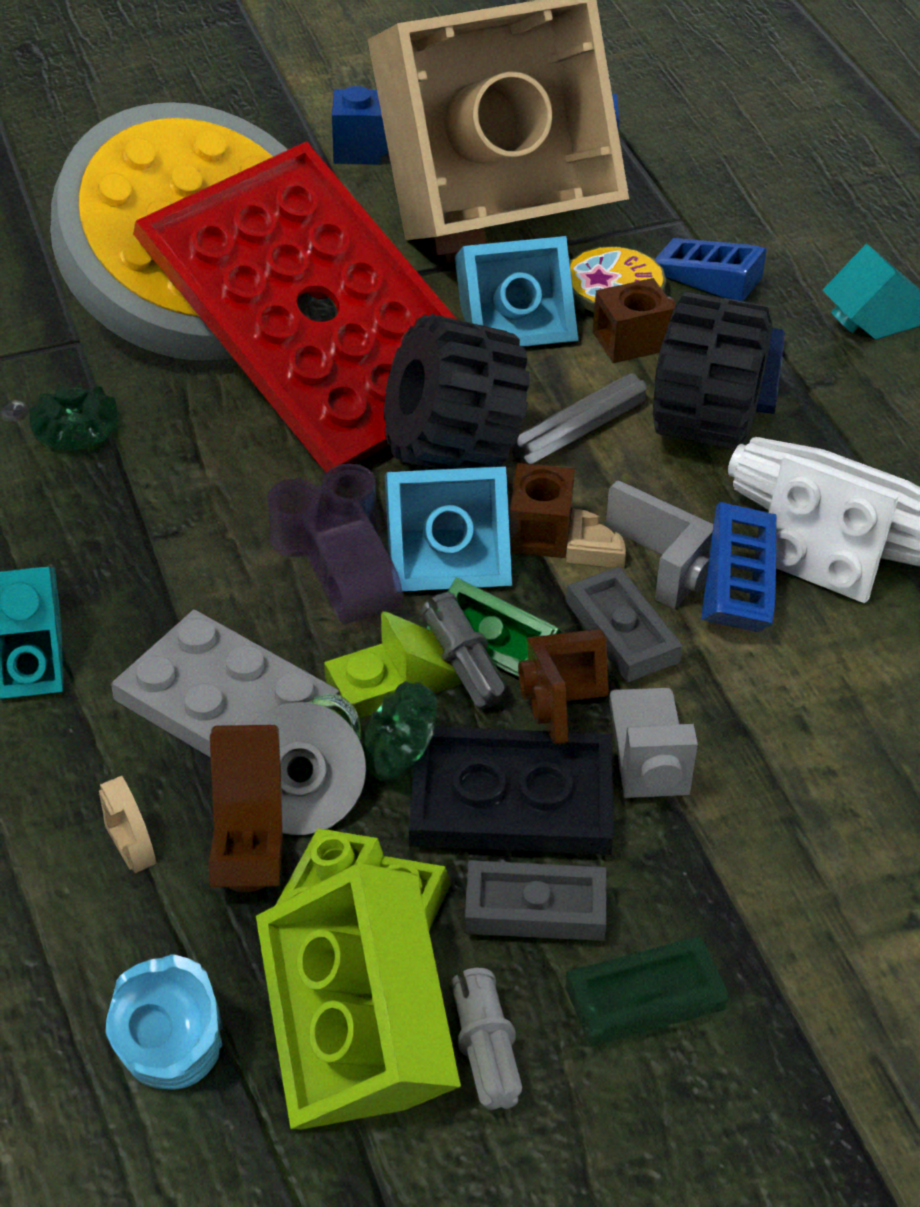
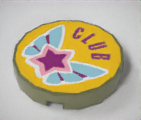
M620 246L597 247L583 251L569 261L574 307L583 314H585V309L594 312L596 290L654 278L665 293L666 279L663 268L654 258L638 250Z

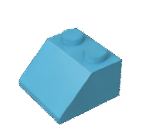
M566 236L463 246L455 255L460 306L465 322L514 333L520 339L519 346L521 347L578 341Z
M506 466L387 472L385 474L387 533L393 592L449 589L456 577L475 587L512 586Z

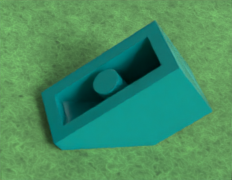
M867 243L823 289L836 304L831 314L852 333L860 326L873 338L879 339L920 326V289Z

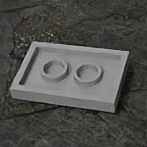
M195 609L111 683L115 701L211 757L210 732L214 726L250 725L259 715L267 710L292 702H324L335 706L337 709L340 707L338 689Z

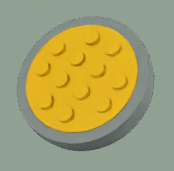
M168 102L136 106L118 112L96 124L83 135L67 157L56 182L51 203L50 232L52 248L59 270L69 289L80 304L96 320L121 338L141 348L158 354L188 360L212 361L233 358L133 235L135 221L288 149L264 130L238 116L215 108L190 103ZM307 293L302 294L297 299L298 308L302 313H304L314 298Z

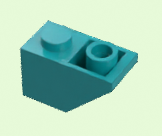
M55 567L0 571V699L63 692L62 626Z

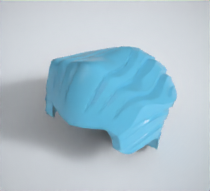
M172 954L139 963L125 971L116 980L106 1019L105 1033L123 1064L144 1085L167 1090L186 1088L199 1082L216 1064L219 1058V1048L222 1047L220 1030L223 1027L219 1006L206 970L199 963L191 959Z

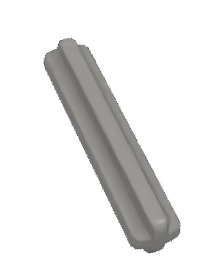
M627 374L524 430L519 434L516 444L512 449L515 458H519L522 463L534 464L646 400L645 390L647 385L645 381L639 380L636 374Z

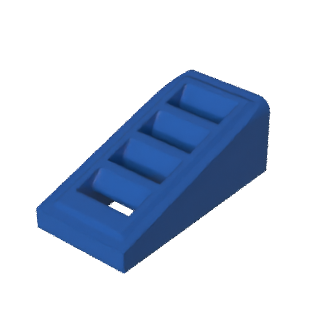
M673 238L655 260L663 268L666 278L722 298L744 301L763 277L767 249L748 244Z
M723 502L716 505L701 620L759 632L773 624L776 585V514ZM732 522L758 527L757 538L732 533ZM731 545L755 550V558L751 559L731 554ZM731 567L753 572L752 581L730 576ZM730 589L750 593L749 602L730 598Z

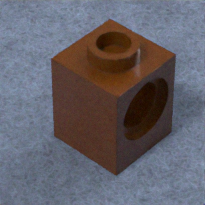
M654 278L596 290L592 332L612 363L660 353L661 345L666 336L669 321L676 304L670 296H666Z
M517 463L509 514L510 553L566 558L575 468Z

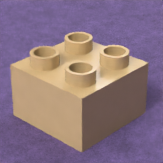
M535 0L397 23L368 39L405 240L438 237L629 199L597 0Z

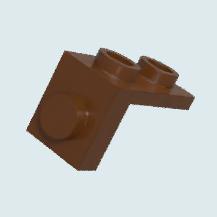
M601 629L527 637L528 660L519 661L518 663L520 690L523 699L531 698L534 721L536 725H545L554 745L568 743L567 701L608 696L607 641Z
M276 725L214 726L210 732L214 834L208 862L210 887H229L237 892H253L265 886H280L284 845L279 728Z

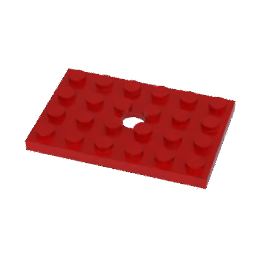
M307 141L135 221L133 235L330 478L337 476L390 445L387 444L385 436L384 403L387 380L397 348H400L403 337L410 326L414 327L417 319L420 317L434 314L456 320L457 318ZM304 293L317 299L329 297L336 305L337 315L333 319L324 322L311 320L300 311L297 299Z

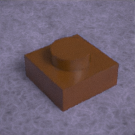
M484 228L428 238L431 255L445 254L446 263L455 262V255L463 246L487 244Z

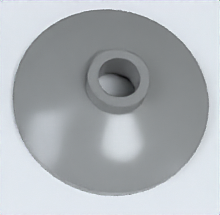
M292 702L267 710L250 724L276 725L280 731L284 834H314L317 828L328 829L337 824L352 810L364 786L366 761L361 742L346 720L324 706L308 702ZM298 758H306L313 765L311 778L302 783L293 781L289 776V766Z

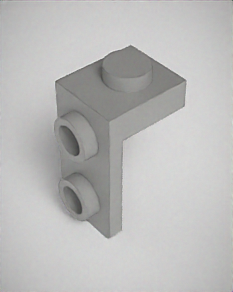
M616 481L609 488L606 526L610 530L662 554L659 560L655 600L676 609L691 591L697 593L706 584L714 524L626 483Z
M670 688L611 691L609 705L624 798L690 795L698 743L694 724H679L673 691Z

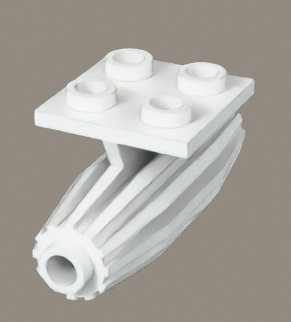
M753 437L749 444H739L735 449L728 466V475L735 478L733 481L734 490L768 509V513L777 515V569L866 603L870 597L880 559L920 566L919 486L908 480L824 449L760 437Z

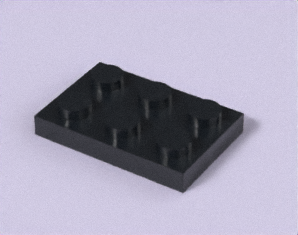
M417 726L409 821V846L611 855L613 846L612 734L568 732V743L554 745L548 731Z

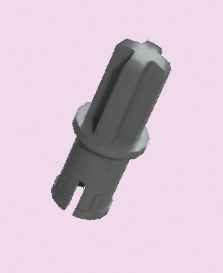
M446 592L433 597V600L440 610L435 612L432 605L426 602L421 608L420 615L428 623L444 651L442 654L443 660L452 664L478 708L484 710L491 706H497L504 701V696L508 693V686L486 651L488 645L486 637L483 633H475L460 608L454 593Z

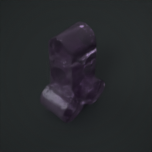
M342 464L331 468L325 474L323 485L316 487L306 480L287 479L276 483L269 490L267 503L271 546L276 552L284 556L307 557L337 618L343 625L379 615L382 611L396 610L403 606V592L397 571L374 530L376 525V481L369 469L356 464Z

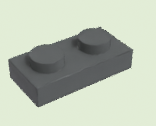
M620 566L567 585L566 603L587 630H602L607 641V657L627 683L681 661L683 645Z
M468 860L465 934L605 941L606 867Z

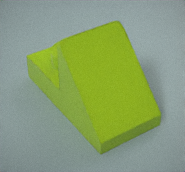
M385 611L381 613L382 644L324 662L325 680L329 685L339 690L340 707L348 722L463 684L452 664L443 660L442 654L444 651L431 630Z

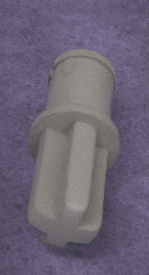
M486 968L464 970L463 973L469 992L465 991L463 980L460 976L456 975L450 982L451 995L456 1004L462 1029L458 1035L459 1050L463 1055L469 1057L480 1103L488 1110L500 1107L504 1109L512 1108L518 1103V1095L522 1091V1084L511 1047L516 1039L515 1028L509 1020L504 1019L496 989V979L492 971Z

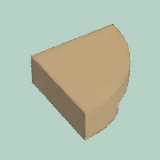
M572 508L566 563L612 568L620 566L624 569L626 548L622 536L617 532L614 534L608 527L601 524L598 515L589 511Z
M123 776L100 784L101 790H99L105 827L129 870L132 869L134 873H137L155 865L156 858L148 831Z

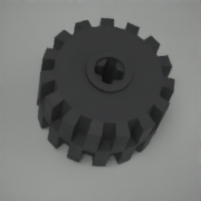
M690 291L683 293L672 312L657 362L653 399V420L657 434L734 450L739 444L745 442L754 420L768 357L772 332L769 306Z
M434 314L430 316L424 315L417 319L415 326H410L404 335L400 348H397L385 390V436L387 444L391 445L393 456L404 463L441 470L501 467L508 458L510 447L516 444L520 434V425L523 417L525 418L528 404L526 402L527 390L529 388V371H526L528 358L525 348L519 346L520 339L514 333Z

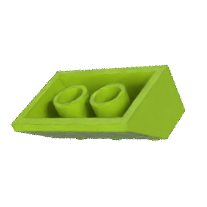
M358 862L256 915L290 1129L302 1130L403 1111L461 1087L417 874Z

